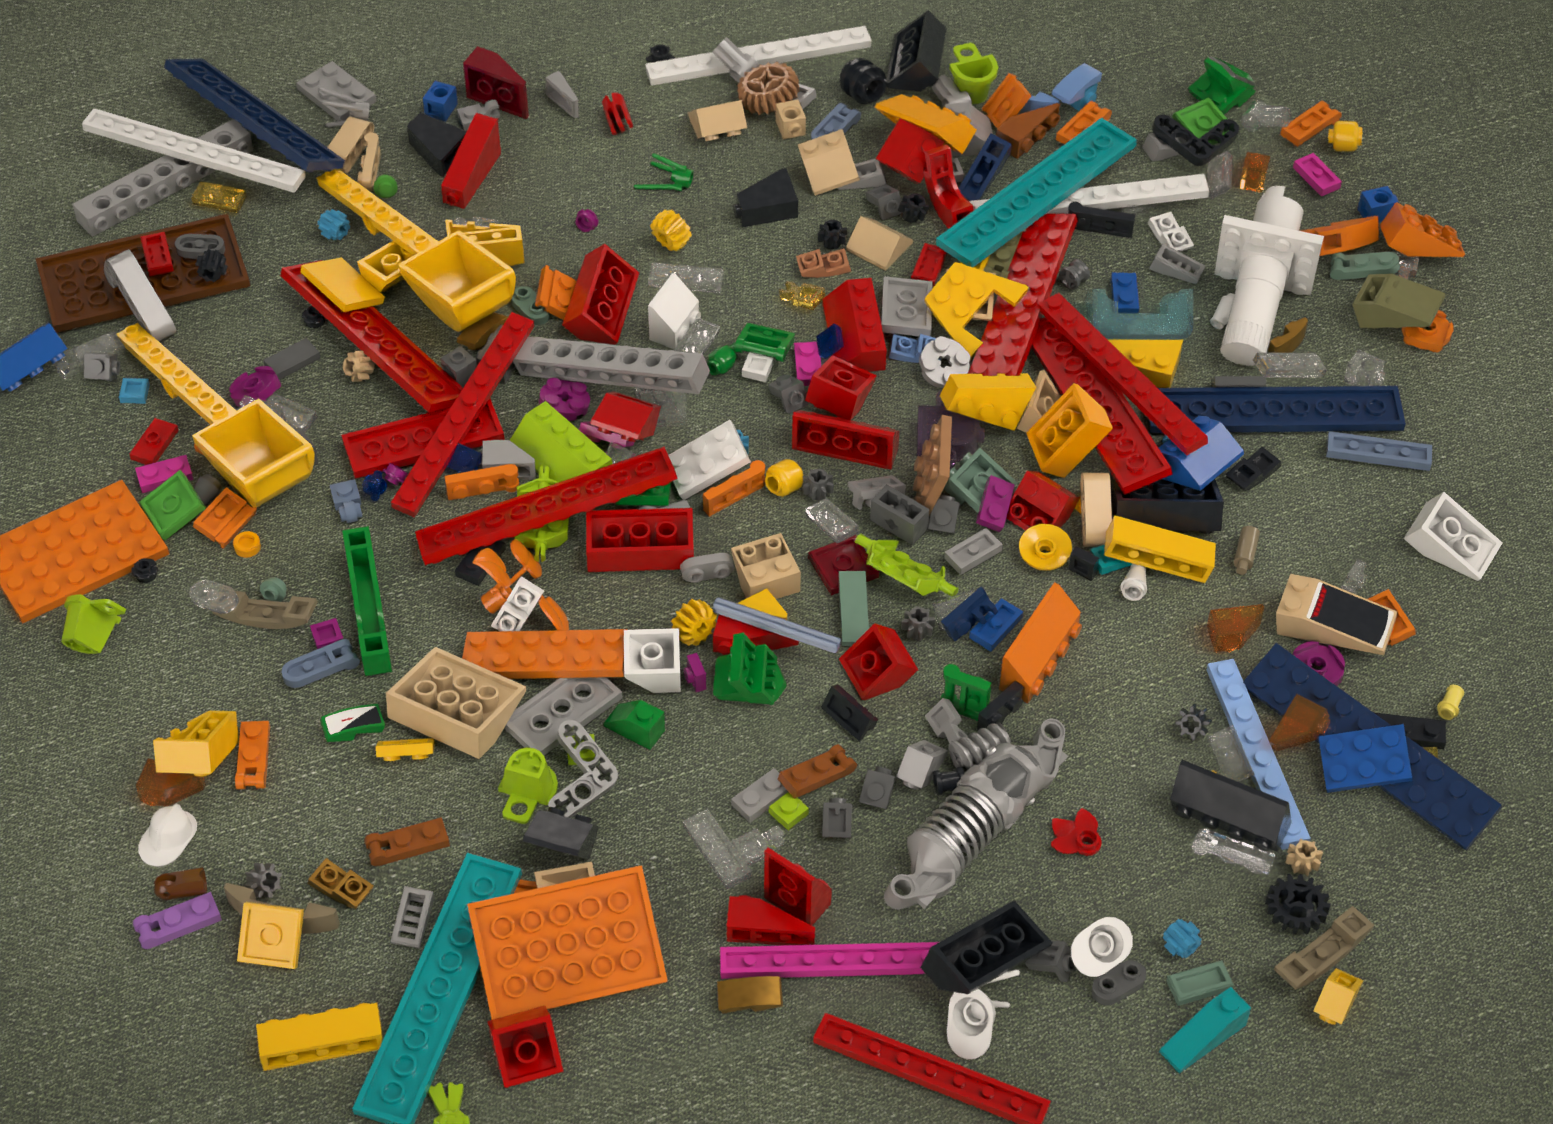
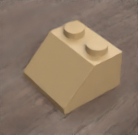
M742 100L688 112L697 138L705 137V142L719 139L718 134L726 132L728 137L741 134V129L747 128Z
M843 129L798 144L815 196L860 180Z

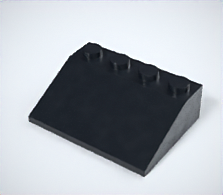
M1109 473L1113 517L1115 515L1177 533L1199 531L1203 534H1211L1214 531H1221L1224 501L1215 479L1201 491L1160 479L1124 495L1112 474Z

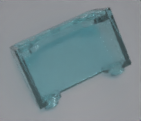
M1092 289L1086 293V309L1089 321L1106 339L1181 340L1187 338L1192 333L1193 289H1180L1179 293H1169L1163 296L1159 305V313H1118V302L1108 298L1106 289Z

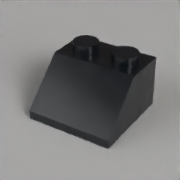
M550 806L548 811L538 810L524 834L523 841L590 860L599 826L591 824L592 818L579 814L575 815V819L564 816V810Z

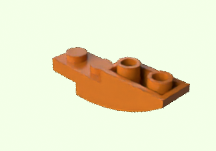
M1378 216L1331 223V226L1300 230L1324 236L1320 256L1352 250L1379 240Z

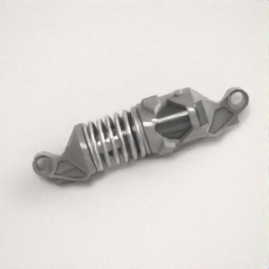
M1052 718L1045 720L1033 737L1034 746L1000 743L996 747L989 748L986 751L987 756L978 765H973L958 781L952 795L948 796L946 801L939 805V809L933 811L932 816L926 818V822L919 825V828L908 837L907 847L911 859V874H900L892 879L884 892V900L889 907L898 910L919 904L925 909L934 899L947 895L954 886L956 879L964 872V868L977 858V855L984 850L985 846L990 844L992 839L997 837L998 833L1009 829L1019 819L1024 807L1031 805L1035 801L1034 797L1040 790L1049 787L1057 775L1059 766L1068 757L1062 751L1065 728L1060 721ZM1045 733L1050 734L1053 737V739L1047 737ZM938 822L946 826L944 830L939 826ZM969 845L973 846L974 850H970ZM962 852L967 853V857H964ZM895 888L903 890L905 896L899 895Z

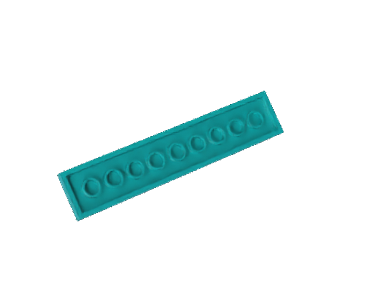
M1100 118L936 238V245L966 266L973 268L1134 149L1137 145V139L1105 119Z
M470 853L466 854L352 1108L355 1115L384 1124L415 1123L481 970L467 904L514 894L522 876L521 868Z

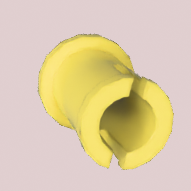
M1449 685L1447 687L1443 701L1437 705L1438 714L1441 718L1452 720L1459 714L1458 707L1464 696V690L1460 686Z

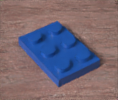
M1404 724L1319 736L1327 793L1413 781Z

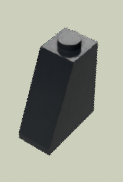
M421 112L407 126L409 144L439 176L444 177L467 131Z
M787 168L780 169L737 193V204H733L735 218L740 219L742 228L798 218V198Z

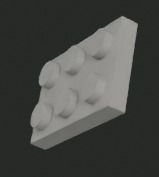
M333 61L296 82L298 91L337 121L347 120L350 110L323 105L321 101L326 100L351 105V102L320 92L318 90L319 87L355 99L364 100L365 103H370V105L377 102L376 94Z
M884 276L881 308L883 332L930 336L932 312L925 304L924 298L932 290V281Z

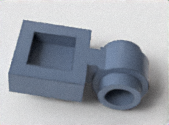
M355 479L331 484V495L335 509L339 510L341 521L352 523L358 521V518H362L361 499Z

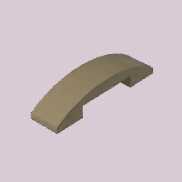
M222 590L211 611L221 618L247 626L265 629H287L308 623L318 601L316 598L292 596L290 602L249 599L246 592Z
M226 883L224 886L228 903L241 915L243 914L244 902L268 904L256 900L254 889ZM309 902L303 914L301 934L321 933L338 929L340 923L337 909Z
M1352 906L1333 921L1330 929L1298 954L1294 951L1274 967V971L1295 990L1302 988L1322 976L1342 960L1371 932L1375 925Z

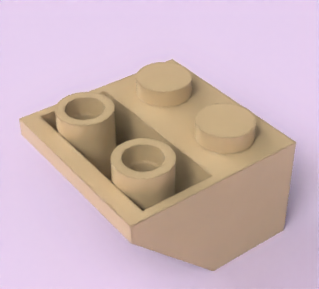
M781 533L731 548L740 586L746 598L766 588L775 599L800 592L801 572Z

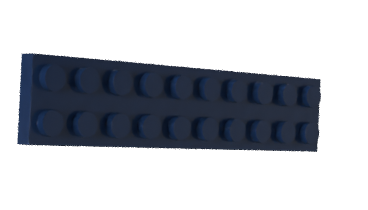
M166 59L164 68L172 73L174 78L186 83L188 88L197 91L202 98L212 102L214 107L226 112L229 118L237 120L242 124L243 128L255 133L258 139L266 141L271 145L272 149L284 154L287 160L299 165L300 169L310 173L314 172V170L330 172L332 169H343L345 162L343 158L204 59Z
M1398 386L1158 388L1191 421L1198 416H1207L1210 419L1220 421L1229 432L1404 431L1406 425ZM1148 418L1149 432L1163 433Z
M1277 643L1243 681L1249 693L1318 743L1319 736L1391 726ZM1406 736L1413 781L1380 785L1378 787L1467 851L1502 809V804Z

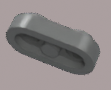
M184 234L175 241L177 254L183 258L197 259L198 255L203 256L204 251H207V249H216L221 254L225 253L224 240L217 235Z
M1127 960L1116 965L1105 974L1094 979L1091 991L1094 1000L1101 1005L1109 1006L1135 993L1145 984L1146 970L1141 963L1134 960ZM1132 971L1135 972L1136 975H1130L1127 972ZM1108 984L1112 988L1106 989L1103 987V985Z

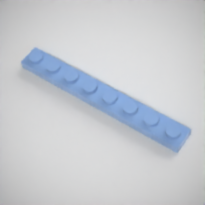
M1234 659L1209 663L1206 669L1256 789L1289 802L1292 823L1280 846L1281 849H1288L1290 844L1296 846L1300 839L1310 841L1308 831Z

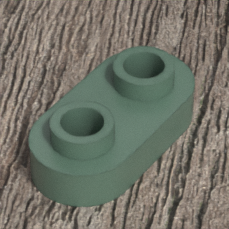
M526 286L516 288L511 299L513 308L521 316L533 320L534 325L545 324L550 319V313L544 311L545 308L542 306H535L537 293Z

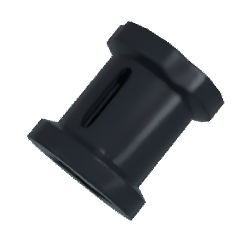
M957 767L954 771L942 773L938 770L933 771V783L937 796L942 795L943 792L956 789L958 781L964 775L962 767Z

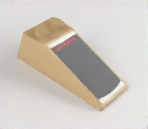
M1290 574L1276 612L1277 635L1384 655L1397 618V611L1319 579Z

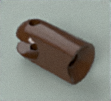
M202 867L161 874L155 879L154 893L162 900L206 894L207 881L205 870Z

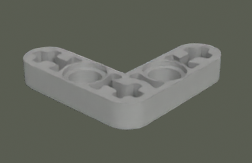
M566 720L559 726L557 739L584 775L553 796L549 801L547 811L549 806L555 808L556 803L562 806L570 798L571 803L566 806L564 816L572 818L615 786L618 771L578 721ZM566 729H568L569 731H576L574 737L576 741L580 743L576 749L573 748L575 747L576 741L571 736H568L567 738L564 736ZM583 749L592 750L595 754V759L590 762L582 760L580 751ZM599 761L602 762L599 766L603 774H611L609 782L605 779L599 780L600 771L595 767ZM579 786L587 787L590 791V796L587 799H580L575 795V789Z

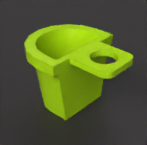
M974 43L957 45L953 48V53L959 62L949 64L954 83L961 92L966 91L969 94L972 104H980L987 99L991 82L997 77V61L993 54L981 56ZM962 50H970L973 54L971 56H963L960 52Z
M81 594L68 596L64 604L67 614L61 642L66 647L81 653H101L115 624L120 623L121 617L117 615L125 614L126 609L109 599L90 600Z
M528 747L519 749L512 754L505 767L504 776L498 791L510 795L502 812L503 817L507 820L527 824L537 804L540 803L548 806L550 799L557 794L558 781L556 774L548 766L544 755L539 750ZM521 803L526 805L528 809L522 815H515L512 813L511 808L515 804Z

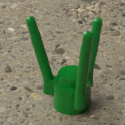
M653 153V158L667 165L651 161L650 164L671 172V181L675 182V184L634 185L635 189L682 191L683 187L690 188L694 170Z

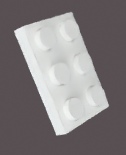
M731 420L726 421L669 454L678 478L673 482L679 496L683 500L751 462Z

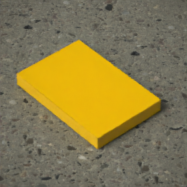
M342 257L304 264L301 267L300 272L343 312L381 305L384 302L385 296Z

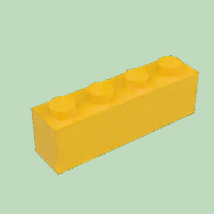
M1114 515L1106 531L1104 556L1206 583L1215 567L1216 543Z
M361 1003L351 1008H333L323 1013L312 1015L300 1014L295 1018L284 1020L272 1019L262 1024H256L259 1055L264 1071L379 1050L383 1041L377 1003Z

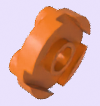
M1438 310L1431 326H1428L1430 330H1425V327H1402L1403 340L1410 346L1432 352H1440L1443 346L1447 345L1451 339L1453 323L1452 321L1449 323L1446 319L1447 315Z

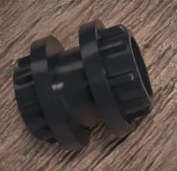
M857 58L852 61L850 60L841 69L840 87L845 94L852 97L856 102L866 105L877 102L884 95L887 83L886 75L881 68L874 65L868 59Z

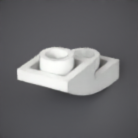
M1172 212L1149 219L1148 225L1161 244H1165L1179 252L1194 247L1185 227H1179Z
M521 576L491 626L498 631H520L544 593V590Z

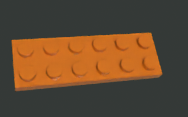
M628 629L467 632L462 659L508 679L624 677V630Z

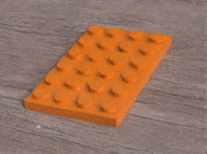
M120 480L0 535V588L23 624L65 604L68 596L87 594L131 573L132 567H134L138 560L150 558L156 561L169 555V550L123 480Z
M642 865L467 904L491 1020L544 1005L548 1010L668 982Z

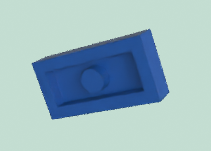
M1112 273L1111 289L1114 315H1138L1139 300L1136 273Z
M1002 598L995 604L998 613L994 615L989 611L984 616L987 623L981 624L979 622L970 631L969 638L991 652L1023 618L1022 610Z

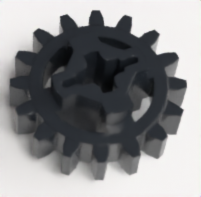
M1287 874L1285 881L1277 878L1276 884L1270 885L1265 904L1268 905L1266 913L1267 915H1274L1272 919L1273 924L1282 923V931L1290 927L1294 935L1297 934L1298 929H1302L1306 935L1309 933L1310 927L1317 931L1321 923L1325 924L1331 905L1327 903L1329 894L1322 893V884L1314 886V878L1312 877L1305 881L1302 874H1299L1297 879H1293L1291 874ZM1279 897L1282 898V900H1281V903L1283 904L1282 906H1280ZM1314 902H1315V904H1316V909H1317L1316 912L1314 911V907H1315V905L1313 904Z

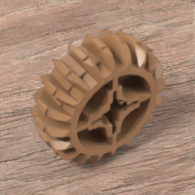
M778 61L774 64H770V62L766 65L760 64L757 68L752 67L751 72H745V77H741L740 83L737 85L739 100H742L745 110H750L751 113L757 112L759 115L764 112L767 115L772 111L776 112L777 103L793 101V99L797 98V93L800 92L799 80L791 66L787 67L786 63L779 64Z

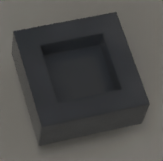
M1076 546L1071 552L1068 570L1092 581L1097 575L1099 558L1091 552Z

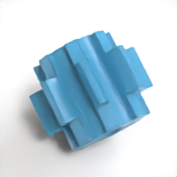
M326 210L324 214H321L318 221V228L322 231L321 235L329 240L331 238L335 241L337 239L341 240L348 234V229H350L349 221L346 219L347 215L339 210Z
M1178 919L1164 931L1162 938L1167 942L1164 947L1173 956L1177 954L1182 958H1187L1201 945L1202 939L1198 936L1200 930L1191 921L1187 923L1182 919Z

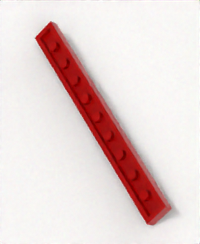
M1059 292L1038 303L1040 312L1186 456L1208 444V436Z
M514 312L510 313L392 499L391 508L415 518L533 330V320Z

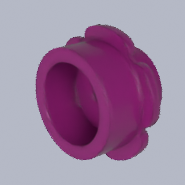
M581 209L575 219L576 226L583 232L594 230L599 223L596 214L590 209Z
M391 463L387 469H383V472L386 473L384 478L397 486L400 482L403 483L405 481L404 479L408 474Z

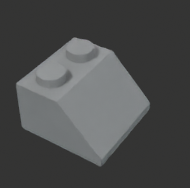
M969 103L945 104V108L953 111L956 116L959 113L967 116L971 120L970 124L977 129L963 154L951 150V156L978 155L990 133L993 134L990 119Z

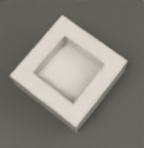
M749 352L742 368V377L766 382L773 366V358Z

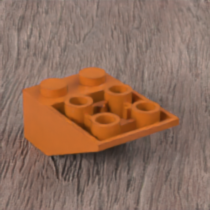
M1396 202L1380 224L1388 246L1408 257H1464L1465 255L1461 246L1462 242L1458 239L1457 232L1448 225L1443 227L1437 224L1434 218L1429 215L1422 216L1418 214L1416 209L1408 204L1403 206Z

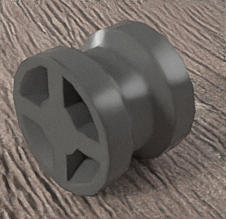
M1074 259L1069 263V267H1063L1059 271L1061 282L1071 290L1079 287L1080 282H1085L1090 277L1087 265L1079 259Z

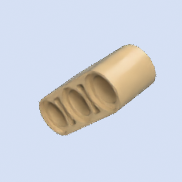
M348 117L327 147L345 160L343 169H339L342 172L348 173L366 148L364 137L368 133H374V124L372 122Z
M1082 473L1080 491L1083 546L1098 547L1105 545L1106 531L1112 521L1109 473Z

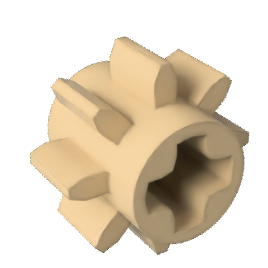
M363 351L347 353L348 357L343 362L345 375L352 376V382L369 380V375L374 371V362L370 357L366 356Z
M1300 839L1296 846L1293 844L1289 845L1285 863L1291 864L1294 874L1299 873L1309 876V872L1312 869L1315 871L1319 870L1323 851H1317L1314 841L1310 842Z

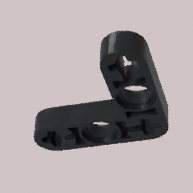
M1165 114L1158 115L1152 125V132L1159 139L1196 166L1205 165L1233 143L1240 129L1235 121L1224 119L1202 137L1197 138L1176 120ZM1176 137H1182L1187 142L1180 143L1176 140ZM1208 140H1215L1219 145H1212Z

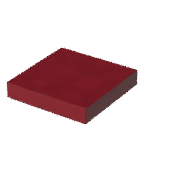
M856 535L808 552V559L831 596L839 593V571H866V582L879 578V571L866 564L868 554L864 547L855 543Z

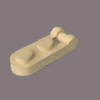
M368 133L364 137L367 149L366 155L361 157V168L363 170L358 173V183L368 191H374L373 185L377 178L381 152L378 135L376 133Z

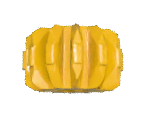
M673 210L660 212L655 216L650 225L652 235L657 238L656 241H659L662 247L666 246L670 251L682 249L692 236L689 231L690 226L685 223L680 214H675Z
M691 599L688 604L683 603L679 611H675L677 615L671 620L673 624L671 629L679 628V640L688 646L692 644L698 646L701 641L706 642L709 634H713L711 630L716 626L717 614L713 612V609L705 601Z

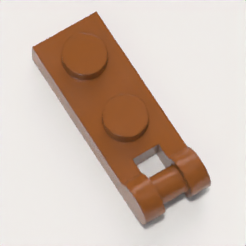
M837 744L830 748L828 752L781 771L778 781L795 799L851 774L857 768V763L851 757L848 758L842 746Z
M442 817L383 834L371 833L364 838L366 848L371 852L369 859L373 866L385 865L450 846ZM386 846H390V849H388V850H383L382 848H383V847H386Z

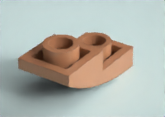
M845 248L821 255L820 250L817 249L796 256L802 277H829L851 272Z

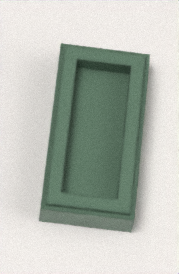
M1222 960L1169 975L1166 980L1178 1006L1221 994L1229 987L1233 988L1234 986Z

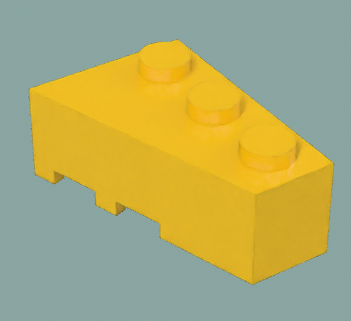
M445 220L447 236L459 230L508 266L525 264L522 234L519 225L490 223L489 227L475 226V222L467 221V225L453 224V220Z
M1107 339L1157 388H1171L1180 361L1183 340Z
M1021 373L1020 376H1006L1005 374H997V376L950 374L940 394V398L949 411L1014 431L1036 386L1028 373Z
M209 710L188 721V728L182 731L178 728L171 730V737L167 739H162L161 737L154 739L156 772L194 773L198 777L212 774L239 743L236 711Z

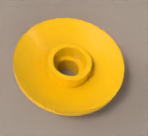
M1039 524L1030 527L1023 533L1019 541V552L1022 559L1029 566L1038 570H1054L1063 566L1069 560L1072 552V542L1068 534L1061 528L1051 524ZM1042 550H1046V551H1048L1049 553H1043V552H1041V551H1042Z

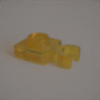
M786 281V290H779L780 299L784 301L792 300V305L814 310L826 296L825 288L803 283L799 287L794 282Z

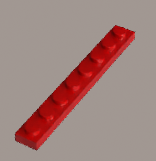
M828 1013L824 1014L813 1037V1043L1018 1124H1043L1050 1108V1100Z

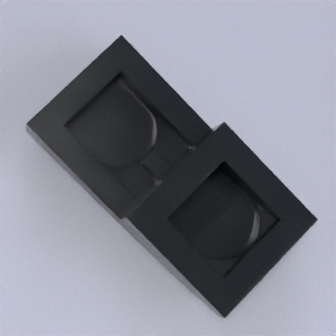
M1261 447L1248 460L1245 458L1241 459L1226 473V477L1242 490L1247 491L1281 467V461L1264 447Z

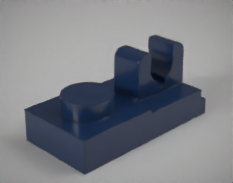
M980 587L948 614L941 623L948 636L956 642L962 635L968 633L977 621L981 624L987 623L984 615L988 611L996 615L998 610L995 604L990 601L985 590Z

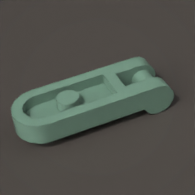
M1340 252L1334 253L1331 256L1332 267L1330 268V276L1335 280L1367 278L1368 274H1395L1400 269L1399 256L1393 252L1344 255Z

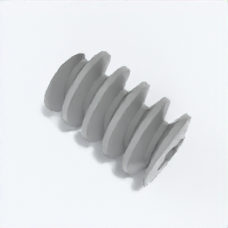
M998 722L996 724H989L987 729H979L977 733H970L968 738L961 737L958 742H950L948 749L955 767H965L968 770L973 766V762L975 765H978L982 758L987 756L986 751L989 748L996 747L1000 743L1011 744V741L1004 726Z

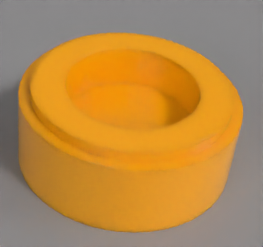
M251 531L241 532L233 540L234 550L240 557L248 558L255 556L261 549L259 536Z

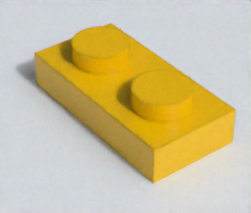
M434 738L378 741L376 744V757H383L384 761L400 760V756L412 755V759H426L429 757L428 754H433Z

